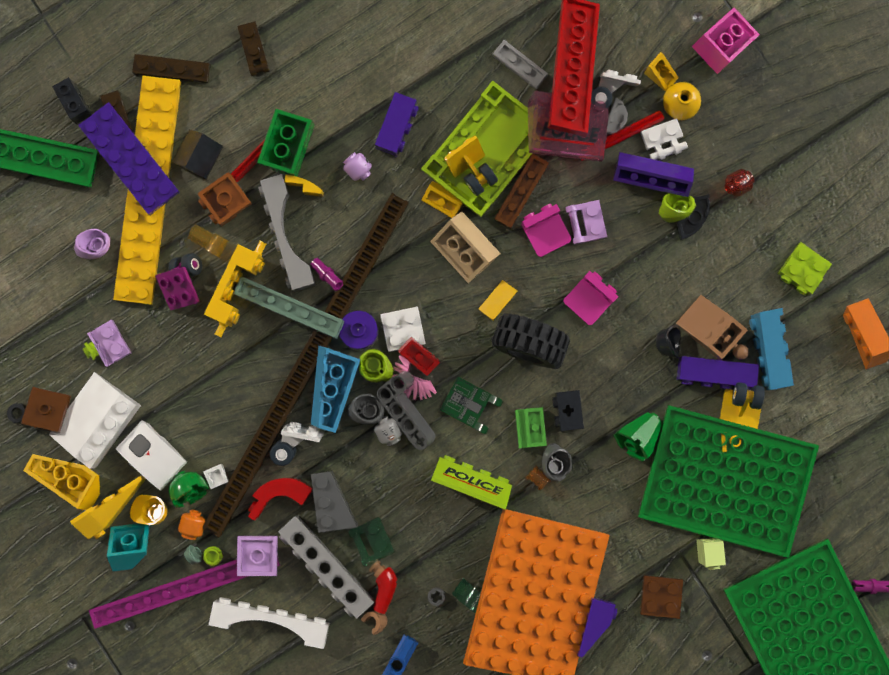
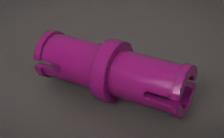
M319 258L314 259L310 267L320 275V279L326 281L335 291L341 289L343 281L334 274V270L331 267H327Z
M876 579L852 581V586H860L853 587L855 593L870 592V594H876L877 592H889V587H886L889 586V581H876Z

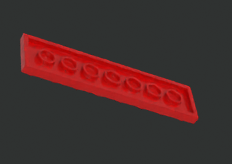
M562 0L548 128L586 137L589 128L600 4L586 0Z

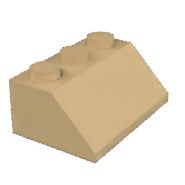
M463 212L450 219L430 241L468 284L501 254Z

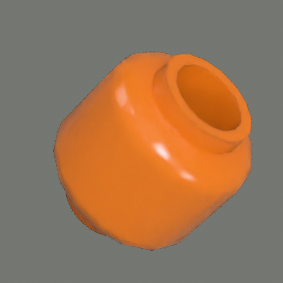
M190 510L189 513L182 514L178 531L182 534L183 538L196 540L197 537H201L203 534V526L206 519L201 516V512Z

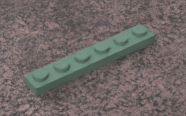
M242 276L233 293L336 339L345 322L340 318Z

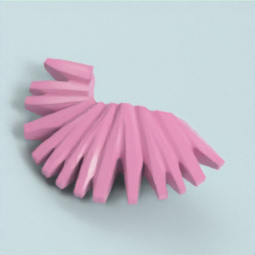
M399 355V359L403 364L395 362L397 367H393V369L399 373L403 371L409 372L411 362ZM413 376V385L404 392L409 398L413 391V400H416L418 393L420 400H423V396L425 399H427V395L429 398L432 397L431 391L434 394L437 393L430 380H424Z

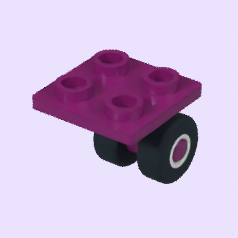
M194 253L173 258L169 262V271L156 275L170 310L199 302L190 277L197 276L202 271V261Z

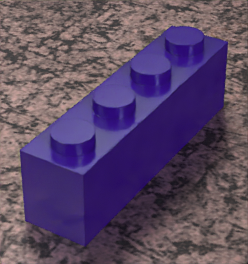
M619 152L613 180L688 197L693 184L694 169Z
M681 356L678 360L677 380H682V384L693 385V382H701V386L712 387L713 384H719L722 389H732V386L740 382L747 385V390H751L755 385L757 386L759 364Z

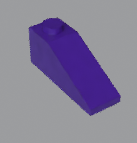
M595 597L591 598V606L587 614V622L582 634L578 657H583L611 625L612 619H616L617 608H615L616 605L613 602Z

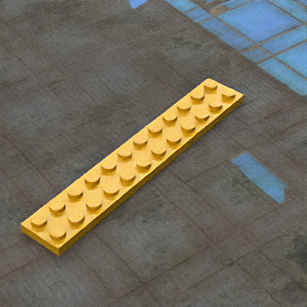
M142 76L135 136L169 178L181 81ZM129 189L127 191L113 300L153 305L166 203L153 214L148 215Z

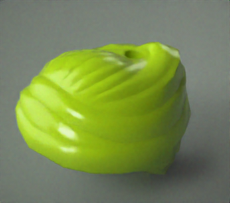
M668 193L663 197L659 215L664 221L669 223L683 220L694 211L696 207L695 199L692 196L685 197Z
M369 349L360 356L359 372L363 378L375 383L380 381L386 382L392 378V364L383 352Z

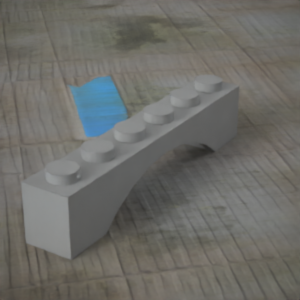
M280 174L260 180L259 192L262 198L265 197L267 203L264 205L266 215H270L272 220L269 226L272 234L275 233L277 237L274 243L277 252L281 251L282 259H280L281 267L287 271L288 277H285L287 287L292 288L296 292L316 286L311 267L293 252L285 235L284 211L289 198V192L284 176Z

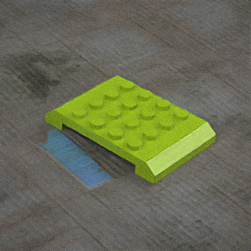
M492 81L481 94L479 100L421 170L478 216L482 217L543 142L544 139H540V137H547L550 131H545L544 136H541L545 121ZM473 136L478 138L485 153V156L474 164L475 168L479 172L478 167L486 163L498 179V182L492 186L485 183L482 186L484 192L479 196H476L470 190L464 180L465 176L472 173L471 170L468 168L457 177H454L444 159L450 151L457 149L465 140Z

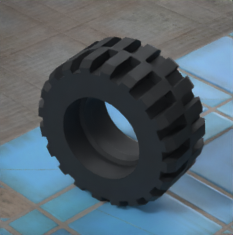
M505 313L499 318L492 338V346L502 353L549 369H558L562 366L570 343L568 335L563 331L537 320L510 313Z

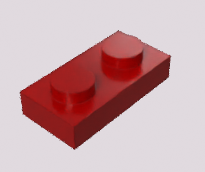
M410 337L398 350L404 358L426 376L440 363L437 357L413 337Z

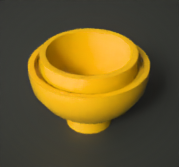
M678 82L666 90L663 97V106L667 114L672 118L687 120L692 118L700 109L701 96L694 85L687 82ZM681 96H687V101H683Z

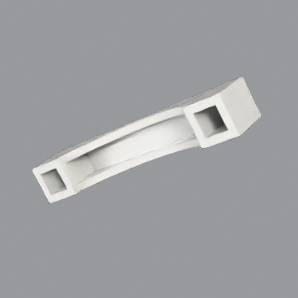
M222 597L213 602L209 620L210 626L228 629L231 627V624L240 621L262 620L273 622L298 634L305 641L304 645L321 649L325 647L330 625L324 618L315 617L313 620L307 618L305 614L296 613L295 616L289 615L286 610L277 609L276 612L270 611L269 607L258 605L255 608L251 607L250 603L239 601L238 604L231 603V599Z

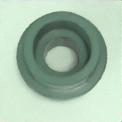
M193 545L187 547L184 552L186 560L190 564L201 562V550Z

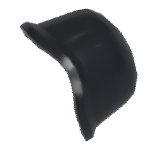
M671 325L669 328L658 332L656 346L663 356L679 358L680 328L677 325Z

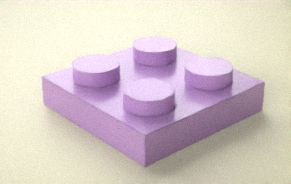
M238 536L237 576H277L278 536Z

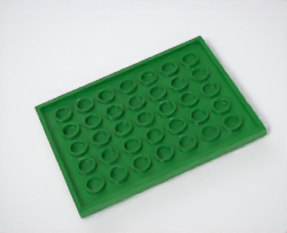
M667 405L638 517L789 558L819 445ZM721 433L725 436V442L723 444L721 440ZM736 435V437H734V438L731 440V444H730V442H729L730 438H731L732 436ZM738 438H741L740 446L734 447L733 445H737L739 443ZM726 445L727 452H722V446Z
M826 538L789 556V558H785L723 589L765 675H889V659L829 539Z

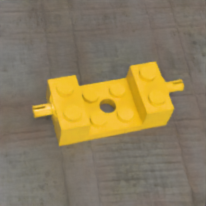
M259 240L255 251L239 244L237 245L204 315L219 321V326L214 333L215 335L222 338L226 327H232L233 324L237 323L240 314H238L239 309L226 302L227 300L230 301L234 295L233 288L236 283L238 284L241 276H243V273H241L242 269L255 276L258 272L261 273L265 265L262 253L267 245L266 243Z

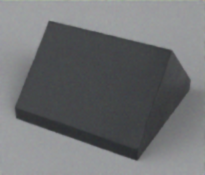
M189 129L172 163L207 180L223 145L203 133Z

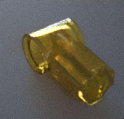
M196 224L192 227L188 236L189 240L204 247L206 251L219 258L229 242L220 235L213 234Z

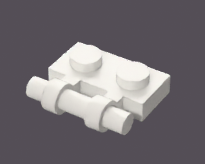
M677 118L640 132L646 149H655V153L650 154V159L663 160L666 156L671 154L677 155L682 150L688 149L686 141L680 144L677 139L683 137ZM670 142L671 147L662 149L661 145Z

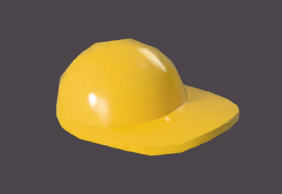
M140 495L136 497L131 506L130 517L139 524L159 525L166 518L168 508L161 498L151 495Z

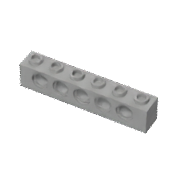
M298 515L293 517L278 531L281 541L285 545L289 543L293 548V554L299 560L302 558L307 563L305 567L310 573L313 574L315 572L317 574L319 583L324 588L328 587L333 592L331 596L338 603L341 601L345 605L344 610L350 617L354 616L357 619L375 602L372 596ZM296 534L304 536L302 544L295 542L294 537ZM309 548H314L317 551L316 558L308 556L307 551ZM321 563H328L330 571L327 573L323 572L320 568ZM335 577L342 578L343 586H335L333 579ZM352 591L356 594L357 599L349 601L346 594Z

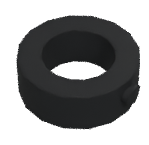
M23 403L11 405L7 410L9 420L12 423H20L26 406ZM16 408L22 410V416L18 419L13 416V411Z

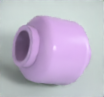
M354 152L343 162L345 164L344 171L354 181L360 178L364 181L371 174L369 170L372 164L362 153L356 154Z

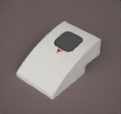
M143 420L116 448L140 474L160 491L187 463L164 437L160 436L150 424Z

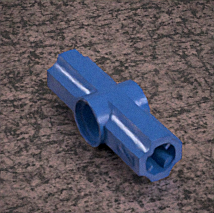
M404 634L382 675H401L419 642ZM399 660L403 666L400 669H395L392 666V662Z

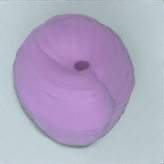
M99 229L83 231L75 239V253L84 259L100 258L107 253L110 247V237Z

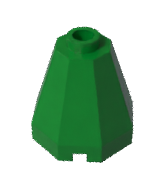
M647 412L625 425L614 434L618 446L622 449L626 447L628 449L626 453L643 462L645 459H648L653 453L662 427L661 419L655 413Z

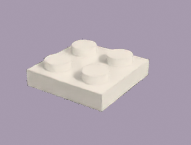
M418 307L380 314L388 352L399 350L410 337H413L421 345L426 344Z

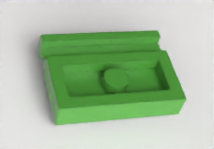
M543 407L515 410L518 448L547 446Z

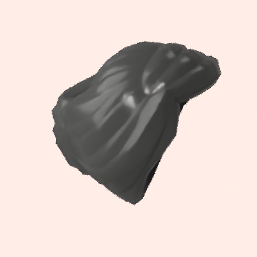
M362 394L355 397L347 407V415L350 419L366 425L378 422L383 417L385 411L379 399L372 394Z
M555 443L549 444L542 455V469L546 477L551 481L559 482L565 479L572 469L571 455L567 450Z

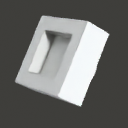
M222 464L203 471L210 489L229 481Z

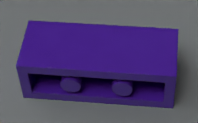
M397 92L394 93L375 143L376 149L397 156L398 152L402 153L405 146L403 139L405 134L409 135L412 124H410L411 118L416 117L419 109L416 106V99Z

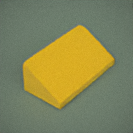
M434 181L429 184L422 198L423 202L451 218L457 215L463 205L461 201Z
M502 280L478 310L494 321L517 293V290Z

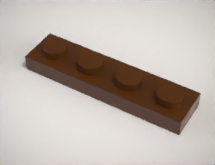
M532 154L494 220L509 229L512 228L549 165L547 161Z

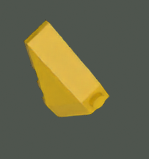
M32 454L23 470L77 509L87 510L91 508L100 495L99 475L85 465Z
M139 476L120 488L116 495L114 493L103 499L101 505L92 506L71 520V524L87 539L95 538L97 540L106 534L104 530L110 527L146 478Z

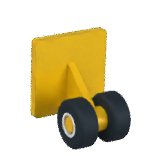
M473 136L465 140L457 149L450 151L444 159L454 177H457L468 168L471 170L472 173L465 176L464 180L470 190L476 196H479L484 192L482 186L485 183L492 186L498 182V179L486 163L478 167L479 172L475 168L474 164L482 159L485 153L478 138Z
M738 382L734 390L725 389L720 419L758 429L761 407L765 396L764 387L755 385L751 391L747 390L745 383Z

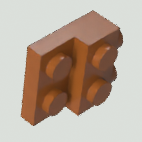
M229 172L197 193L201 198L198 202L204 210L209 209L212 213L209 217L215 225L219 223L221 227L237 217L236 214L252 204Z

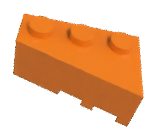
M869 298L847 306L843 317L846 324L849 325L865 369L867 370L887 362L889 359V336Z

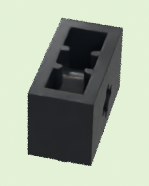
M69 77L52 86L70 120L75 124L82 122L92 115L76 84Z
M580 390L555 393V397H552L553 408H557L558 415L554 416L555 427H559V431L584 429ZM566 405H568L569 409H572V412L569 413V417H567L566 413H563V409H566Z

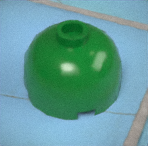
M182 471L177 473L169 486V496L176 508L185 507L183 503L189 502L191 505L202 499L208 493L206 489H209V486L198 473Z

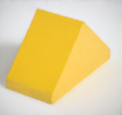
M661 52L644 72L646 76L664 91L679 78Z

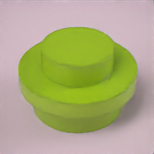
M93 342L84 343L85 347L82 350L87 359L91 357L92 360H95L99 353Z
M215 546L208 547L203 553L204 562L210 566L219 564L223 558L222 551Z

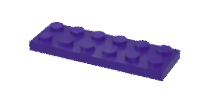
M109 102L78 125L148 215L153 214L179 193L176 186Z

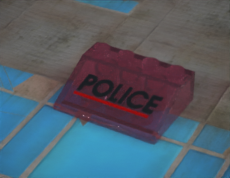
M534 91L528 101L529 153L602 162L604 160L609 117L606 104L601 100L596 101L595 104L591 102L588 134L586 137L548 128L552 93Z

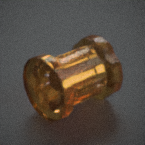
M537 465L525 477V479H530L537 485L538 490H541L550 480L538 470Z

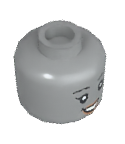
M388 416L382 417L375 426L374 432L380 443L391 446L401 440L402 430L393 418H388Z

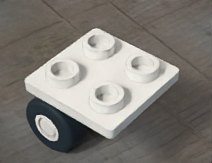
M613 70L603 72L600 75L599 87L592 90L590 107L595 111L605 110L611 105L612 93L623 84L637 87L640 85L641 80H637V76L626 74L624 77L619 76V72Z
M297 422L286 424L281 430L282 439L278 440L270 451L271 460L278 466L288 465L296 455V445L304 439L320 442L324 431L316 426L302 427Z

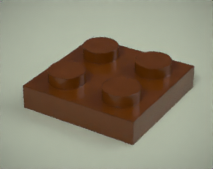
M644 575L640 614L680 619L683 579Z

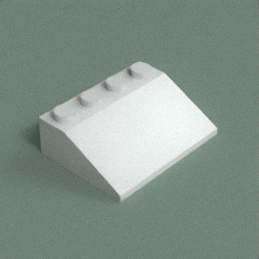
M94 372L67 409L60 433L51 431L49 435L88 468H96L141 405Z

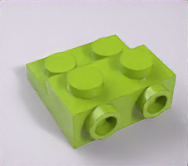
M800 242L777 274L781 276L780 279L785 283L796 286V290L799 293L809 296L819 286L832 263Z

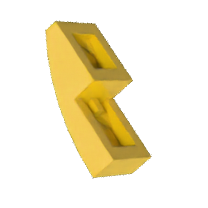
M285 174L286 185L303 187L304 195L324 196L323 191L312 182Z

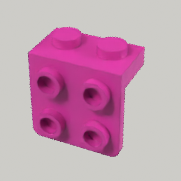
M548 204L541 208L542 212L536 215L534 212L530 213L522 221L521 225L538 257H542L571 242V236L559 215L560 209L557 204L554 206Z
M591 271L584 276L563 300L564 304L587 325H592L618 298L616 295L617 291L609 284L606 286L602 282L603 278L598 273H592Z

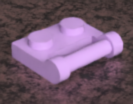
M599 200L565 207L566 213H569L574 245L607 238ZM577 211L582 213L586 236H581Z

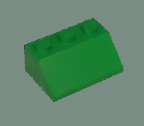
M275 109L257 163L278 173L298 177L315 126L313 121Z

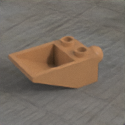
M702 295L676 322V325L717 360H722L731 349L735 358L739 360L747 358L749 350L745 345L737 344L748 330ZM728 330H732L734 332L733 337L728 335ZM715 345H721V351H718L715 348Z

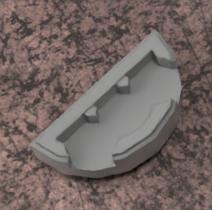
M618 98L614 100L602 134H613L621 130L627 122L628 112L623 102Z

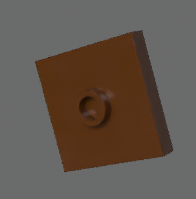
M32 387L21 424L60 433L71 396Z

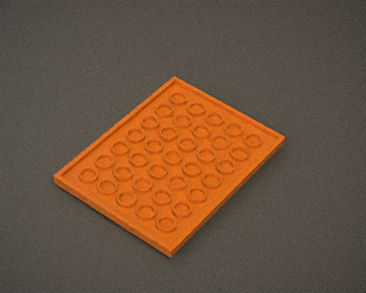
M502 509L463 664L512 675H575L579 659L577 654L580 650L582 634L585 630L587 614L591 606V598H594L610 535Z

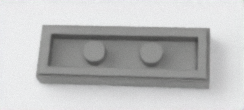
M505 40L502 41L492 54L494 58L535 90L539 88L548 76L547 72Z

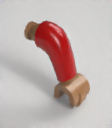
M379 560L369 569L371 573L374 572V576L377 578L375 582L378 585V593L373 606L374 611L367 612L361 618L363 622H366L371 617H374L376 626L372 629L373 635L381 633L387 625L385 613L397 586L395 571L391 567L381 566Z

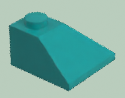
M137 523L110 528L107 559L112 571L133 569L147 555L150 525Z

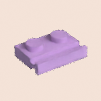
M113 320L87 333L106 367L131 354L129 347Z

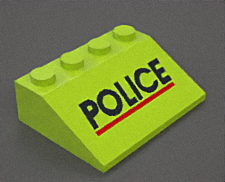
M447 455L444 458H439L431 481L506 510L512 485L508 484V479L501 476L495 479L490 477V472L483 469L480 472L472 470V465L465 462L462 465L455 463V458Z

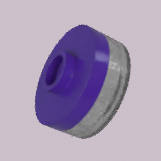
M353 311L342 319L345 322L339 334L348 348L355 351H364L375 344L379 330L375 319L370 314L364 311Z

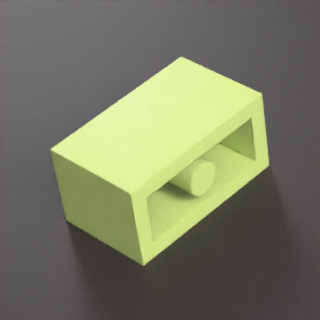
M717 538L697 539L698 560L700 564L709 570L720 569L721 565H726L724 543L722 540Z

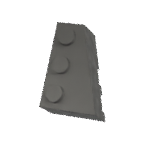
M333 472L311 474L318 533L358 527L359 525Z

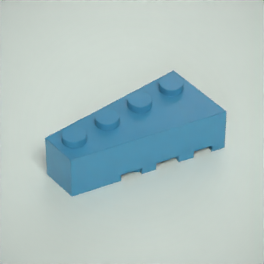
M783 308L759 312L751 315L749 320L750 328L752 331L754 330L755 334L753 339L754 347L758 349L759 353L757 362L763 372L761 381L766 390L794 386L791 363L789 359H786L789 351L788 343L783 340L784 332H786L785 324H782L780 321V315H783Z
M318 346L311 425L336 433L360 359Z

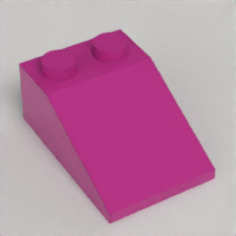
M733 8L711 27L692 48L718 74L760 34Z

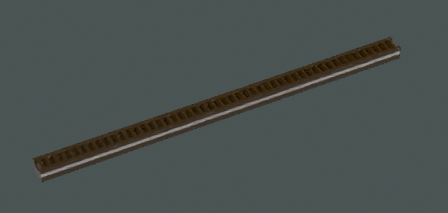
M391 193L342 280L343 286L335 292L327 306L326 313L340 319L346 316L409 205L408 201ZM314 329L207 518L203 529L210 531L217 537L222 536L317 366L318 346L328 348L333 337Z

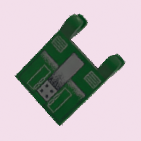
M457 377L440 411L486 434L489 428L477 422L488 401L498 407H501L503 401L468 381Z

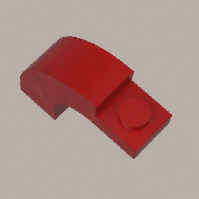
M278 478L269 481L258 488L252 495L258 499V502L254 501L248 509L250 511L248 517L254 521L257 520L268 502L276 496H287L303 505L313 491V487L296 478Z

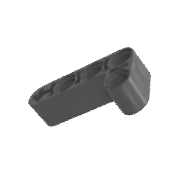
M403 371L381 386L377 391V397L416 449L423 450L434 442L435 433L404 393L413 385L414 378L410 372Z

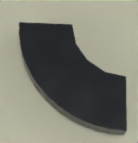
M709 194L695 197L696 207L690 216L676 222L680 240L694 235L705 223L710 210Z

